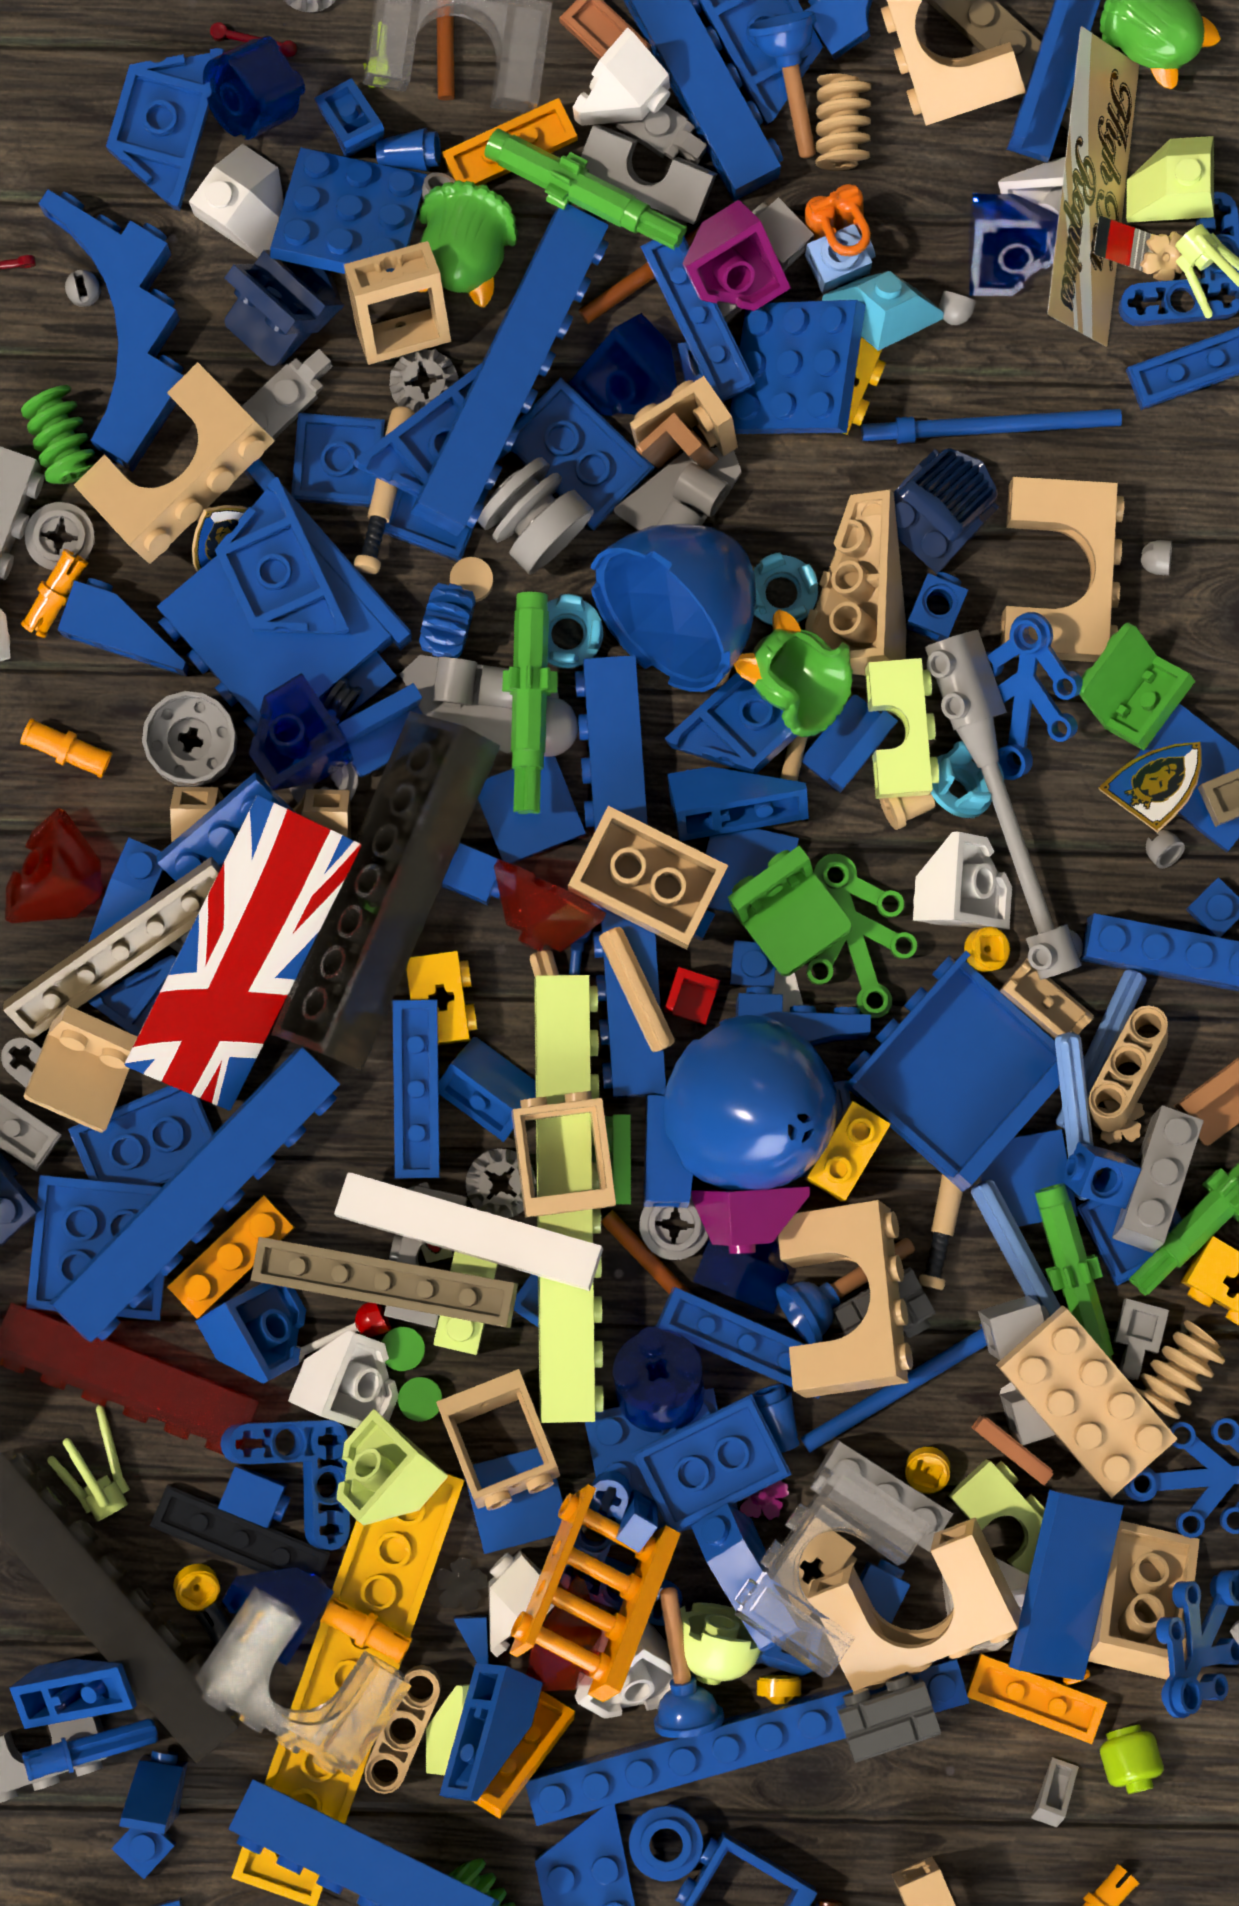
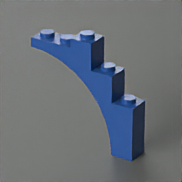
M47 190L38 203L43 214L71 235L92 259L106 283L115 311L118 336L116 378L107 410L91 442L96 450L133 472L177 404L167 392L184 376L181 374L184 370L183 367L165 355H161L159 360L156 359V356L180 321L176 309L173 308L175 302L170 297L157 289H153L151 293L148 292L172 255L168 244L165 242L167 236L149 223H145L141 227L131 220L123 233L119 234L121 228L115 222L101 214L95 219L82 211L85 206L72 195L62 192L58 196L52 191Z
M769 987L746 988V993H739L736 999V1017L743 1015L767 1016L791 1027L810 1042L813 1047L833 1041L867 1039L871 1032V1015L860 1014V1009L856 1007H836L833 1014L816 1013V1007L797 1005L791 1006L790 1012H783V994H773V989ZM663 1088L661 1093L648 1095L646 1100L643 1207L688 1208L693 1174L681 1164L682 1160L672 1141L666 1135L663 1109L666 1088Z

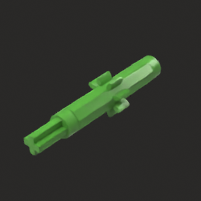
M499 128L490 136L485 147V157L544 188L545 193L548 194L547 202L565 210L568 204H575L620 228L623 227L635 234L639 232L672 250H675L676 247L679 248L687 227L650 209V205L637 199L636 196L590 174L589 169L586 168L588 160L572 152H569L567 157L563 155L559 158Z
M521 592L516 596L513 667H509V670H503L502 692H510V695H512L513 812H518V814L540 813L541 770L544 769L546 747L547 696H551V693H557L558 672L550 671V668H548V595L541 592Z
M1239 1162L1228 1173L1222 1168L1218 1171L1216 1170L1202 1184L1209 1193L1168 1233L1165 1243L1129 1278L1130 1282L1143 1295H1149L1175 1267L1180 1268L1232 1216L1239 1222Z
M1061 1183L1039 1189L1034 1193L1055 1265L1045 1269L1049 1285L1053 1291L1062 1289L1067 1309L1113 1362L1111 1355L1114 1352L1093 1280L1103 1277L1098 1256L1095 1257V1254L1086 1256L1066 1185Z

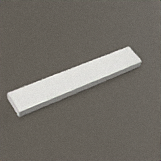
M350 1172L347 1173L334 1213L336 1217L587 1291L591 1289L603 1251L601 1245Z

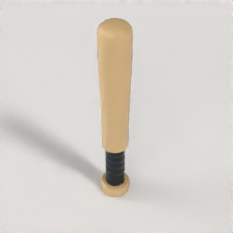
M403 406L392 409L385 436L414 415L415 412ZM376 478L367 516L369 518V525L362 548L363 551L361 555L356 556L354 561V567L358 571L367 574H376L380 570L381 562L377 559L385 524L390 521L398 489Z
M943 1174L941 1176L931 1227L933 1240L929 1250L928 1263L926 1264L924 1275L921 1274L918 1279L921 1286L936 1290H943L945 1286V1280L941 1279L942 1269L946 1259L950 1236L954 1235L963 1192Z

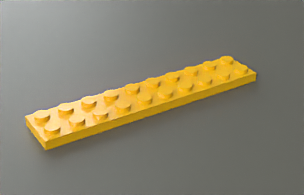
M446 1473L448 1475L447 1479L419 1511L367 1525H362L356 1520L327 1606L333 1596H335L338 1600L366 1615H369L370 1612L379 1616V1622L410 1637L465 1479ZM320 1623L264 1784L345 1824L401 1663H395L394 1660L366 1645L360 1648L354 1644L355 1639L327 1624ZM242 1847L231 1878L309 1906H317L323 1887L316 1883L319 1877L318 1874L303 1868L299 1875L278 1865L276 1861L279 1855L266 1848H263L259 1855Z

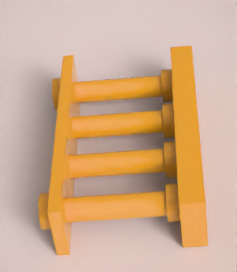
M588 1484L574 1495L569 1493L560 1506L558 1517L562 1519L526 1612H521L513 1624L511 1636L515 1639L509 1653L518 1657L537 1644L589 1671V1677L593 1678L588 1695L604 1702L620 1693L681 1533L665 1525L653 1533L639 1553L616 1539L620 1524L589 1508L596 1488ZM583 1525L633 1551L635 1558L639 1560L635 1572L628 1576L573 1547L581 1526ZM566 1564L619 1591L620 1597L624 1599L619 1613L617 1612L612 1615L558 1587ZM550 1604L605 1631V1637L608 1638V1642L604 1652L597 1655L543 1627L542 1625Z

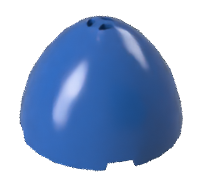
M686 523L652 525L629 534L608 546L596 556L591 564V569H596V583L591 588L592 596L606 626L622 648L630 656L636 655V662L644 669L654 666L669 676L668 684L675 688L689 692H706L716 687L739 659L751 633L756 606V582L752 565L743 547L731 536L712 527Z
M743 1015L724 1019L719 1022L720 1026L710 1031L704 1037L693 1040L676 1062L666 1086L663 1108L666 1135L672 1141L682 1160L681 1164L683 1167L704 1182L733 1191L766 1190L784 1186L802 1176L819 1160L833 1135L837 1114V1097L831 1073L813 1045L788 1025L767 1016ZM806 1114L808 1117L801 1122L797 1115ZM789 1124L794 1128L791 1136L788 1134Z

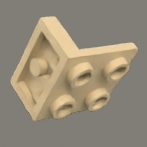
M705 376L695 382L693 380L683 382L673 390L671 397L658 405L655 403L649 404L638 411L634 420L630 423L636 446L672 413H675L691 428L696 426L709 448L716 445L723 457L738 448L733 418Z
M67 1005L51 1023L25 1090L24 1098L95 1131L104 1132L108 1127L130 1069L124 1064L137 1036Z

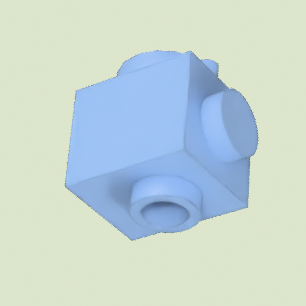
M854 224L838 230L835 234L838 242L844 246H853L862 237ZM826 236L808 243L805 257L822 294L870 274L871 259L876 257L871 241L863 252L849 257L834 252L829 246Z

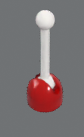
M370 1302L364 1303L356 1313L355 1323L303 1347L296 1346L301 1349L299 1363L303 1361L305 1355L324 1347L348 1330L352 1332L358 1331L368 1337L380 1336L390 1331L391 1325L388 1317L384 1316L385 1310L383 1306Z

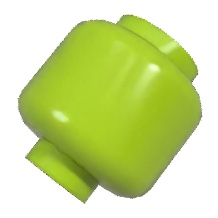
M1140 1725L1129 1726L1107 1733L1108 1741L1100 1746V1755L1109 1784L1114 1787L1126 1786L1128 1795L1154 1788L1152 1779L1160 1776L1164 1771L1163 1761L1154 1734L1149 1731H1142Z

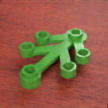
M829 854L819 860L815 866L814 874L851 920L852 930L819 954L816 959L812 960L807 966L806 975L809 981L815 985H824L829 982L833 976V964L846 941L861 987V991L856 997V1006L860 1009V1014L871 1015V1019H879L890 1010L892 996L885 986L878 984L864 936L890 949L892 955L901 960L909 959L914 955L917 950V941L910 933H896L856 912L851 894L877 906L879 913L886 918L898 916L904 908V900L896 891L884 892L858 878L856 867L848 857L841 854ZM834 867L841 869L844 874L843 880L840 883L831 882L827 876L829 869ZM891 896L897 899L898 909L895 912H888L883 908L882 901L885 897ZM905 938L910 941L912 948L909 953L901 954L896 950L895 944L898 939ZM820 963L827 967L828 975L825 979L818 980L813 977L811 970L815 964ZM873 992L880 994L883 999L882 1006L878 1009L869 1007L867 1004L868 994Z

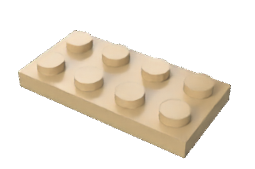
M1063 1305L996 1364L1103 1491L1111 1498L1177 1440L1172 1431Z

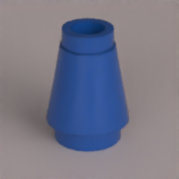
M422 128L385 139H378L376 141L377 163L390 167L429 172L431 167H439L441 164L439 134L437 131L428 132L427 128Z
M784 1384L770 1385L752 1393L781 1453L799 1446L792 1394L786 1392Z

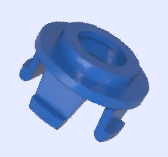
M668 1804L651 1808L641 1816H638L630 1832L629 1850L634 1864L644 1875L658 1881H675L689 1874L698 1864L703 1850V1838L697 1822L686 1810L679 1806ZM669 1828L680 1835L683 1847L677 1858L665 1862L653 1856L649 1844L651 1837L656 1831Z

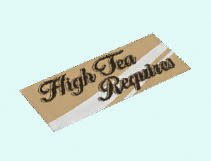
M1081 26L1048 315L1107 347L1117 262L1095 255L1094 248L1100 216L1122 223L1139 64L1130 60L1127 56Z

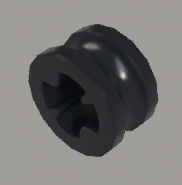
M344 676L329 693L322 708L325 711L334 710L336 718L341 721L353 708L363 689L360 686L351 687L349 679Z

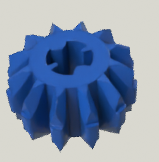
M438 583L433 587L420 631L419 642L423 651L432 653L436 657L458 658L462 654L466 639L468 638L476 602L473 591L463 589V586L452 583L449 585Z

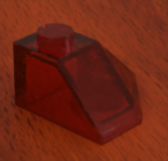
M57 808L32 831L25 846L32 851L24 861L22 872L20 874L13 871L7 883L5 920L10 923L75 918L88 905H93L102 893L103 884L101 882L100 859L67 812Z
M499 859L494 865L506 925L521 933L518 938L519 942L538 952H541L544 946L561 952L601 923L607 914L559 886L556 887L540 878L535 879V874L519 866Z
M576 1575L566 1591L592 1604L585 1580ZM556 1606L543 1627L599 1655L601 1653L598 1651L602 1636L601 1629ZM535 1644L531 1649L527 1675L543 1682L541 1691L576 1690L584 1676L589 1677V1671Z

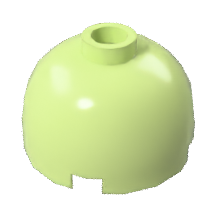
M702 1602L693 1603L690 1612H686L685 1606L680 1608L685 1658L690 1671L695 1674V1678L698 1681L708 1685H719L721 1681H730L745 1675L756 1664L761 1651L734 1608Z

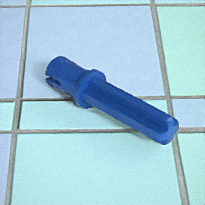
M146 1719L69 1742L66 1741L65 1737H62L59 1743L22 1752L28 1780L32 1781L65 1770L73 1773V1766L156 1743L158 1741V1733L155 1722L152 1719Z

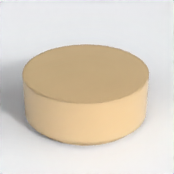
M466 557L459 560L453 566L450 572V583L473 591L475 601L478 602L486 598L492 590V570L482 559Z

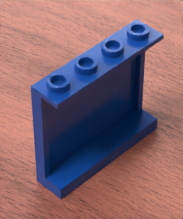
M310 542L309 545L350 630L346 634L253 632L218 556H215L157 606L160 613L164 616L158 621L164 631L174 642L180 637L183 638L192 649L186 656L203 675L210 670L220 681L215 689L231 708L236 703H239L249 715L243 720L248 728L259 740L267 736L273 744L279 740L277 736L332 690L342 677H347L376 651L380 654L393 643L391 635Z
M967 951L957 960L949 955L932 974L938 981L928 992L923 987L917 990L904 1005L910 1011L900 1023L892 1018L875 1037L882 1044L874 1053L870 1055L864 1050L848 1067L847 1070L853 1076L844 1085L877 1116L891 1124L890 1127L962 1192L973 1185L1060 1085L1055 1041L966 962V959L970 956Z

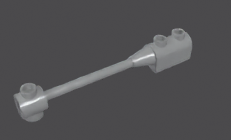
M974 630L925 647L928 655L927 669L936 678L942 695V712L950 719L953 730H956L977 767L981 768L1038 934L1026 938L1029 947V963L1037 970L1040 980L1082 966L1079 959L1083 952L1082 940L1077 933L1069 930L1068 924L1056 928L1053 925L997 763L999 762L993 717L1007 712L978 630Z

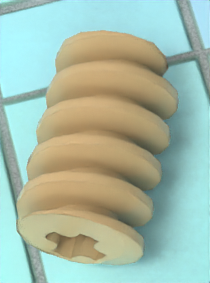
M847 74L820 75L817 78V82L822 87L817 91V99L822 104L816 109V114L822 121L817 124L816 132L822 138L816 142V150L821 156L815 160V164L821 169L830 171L850 170L858 165V161L870 158V152L858 149V144L871 141V136L859 132L858 128L871 124L870 117L859 115V110L871 107V101L860 98L859 93L870 91L872 85L860 81L856 76Z
M1185 1320L1184 1325L1190 1335L1175 1332L1173 1335V1339L1179 1349L1167 1345L1164 1346L1162 1353L1168 1362L1153 1360L1150 1364L1157 1376L1146 1373L1141 1374L1139 1378L1146 1390L1135 1388L1152 1408L1164 1416L1175 1419L1181 1417L1174 1405L1176 1401L1189 1406L1192 1403L1185 1390L1187 1388L1199 1392L1203 1390L1197 1375L1201 1374L1210 1378L1214 1376L1208 1365L1209 1360L1220 1364L1225 1362V1359L1218 1350L1220 1348L1219 1344L1189 1320Z

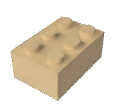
M608 806L568 884V891L687 950L728 865Z

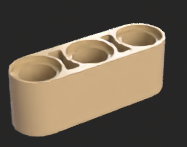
M1148 1005L1141 1006L1133 1011L1090 1091L1088 1098L1090 1119L1094 1126L1102 1131H1117L1126 1124L1167 1046L1168 1021L1164 1012L1159 1008ZM1144 1025H1153L1160 1032L1154 1037L1145 1038L1140 1036L1137 1030ZM1125 1062H1132L1137 1064L1140 1070L1134 1075L1127 1076L1118 1072L1117 1068ZM1109 1099L1115 1100L1121 1106L1114 1113H1104L1097 1108L1100 1102Z
M414 1666L407 1671L368 1759L364 1772L365 1780L368 1786L377 1793H392L400 1787L436 1705L442 1684L440 1676L430 1666ZM415 1676H425L433 1684V1693L424 1699L416 1698L409 1691V1681ZM397 1718H408L413 1722L416 1733L411 1739L399 1740L394 1737L391 1731V1724ZM379 1760H390L396 1765L398 1776L394 1780L383 1782L375 1776L373 1767Z

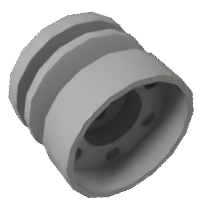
M543 457L536 458L523 469L517 470L509 476L492 494L490 501L484 507L477 520L484 530L491 529L499 523L492 534L493 539L497 543L515 533L518 535L509 551V555L529 575L536 573L554 559L580 533L594 514V509L575 490L568 491L557 499L553 497L562 482V477L558 473H553L543 480L550 469V465Z
M183 691L166 696L152 708L144 722L142 743L148 761L162 778L177 786L202 787L212 784L228 772L236 757L238 738L233 721L217 700L204 693ZM192 730L198 731L197 737L203 742L202 747H194L191 753H186L185 745L180 741L181 736H189Z

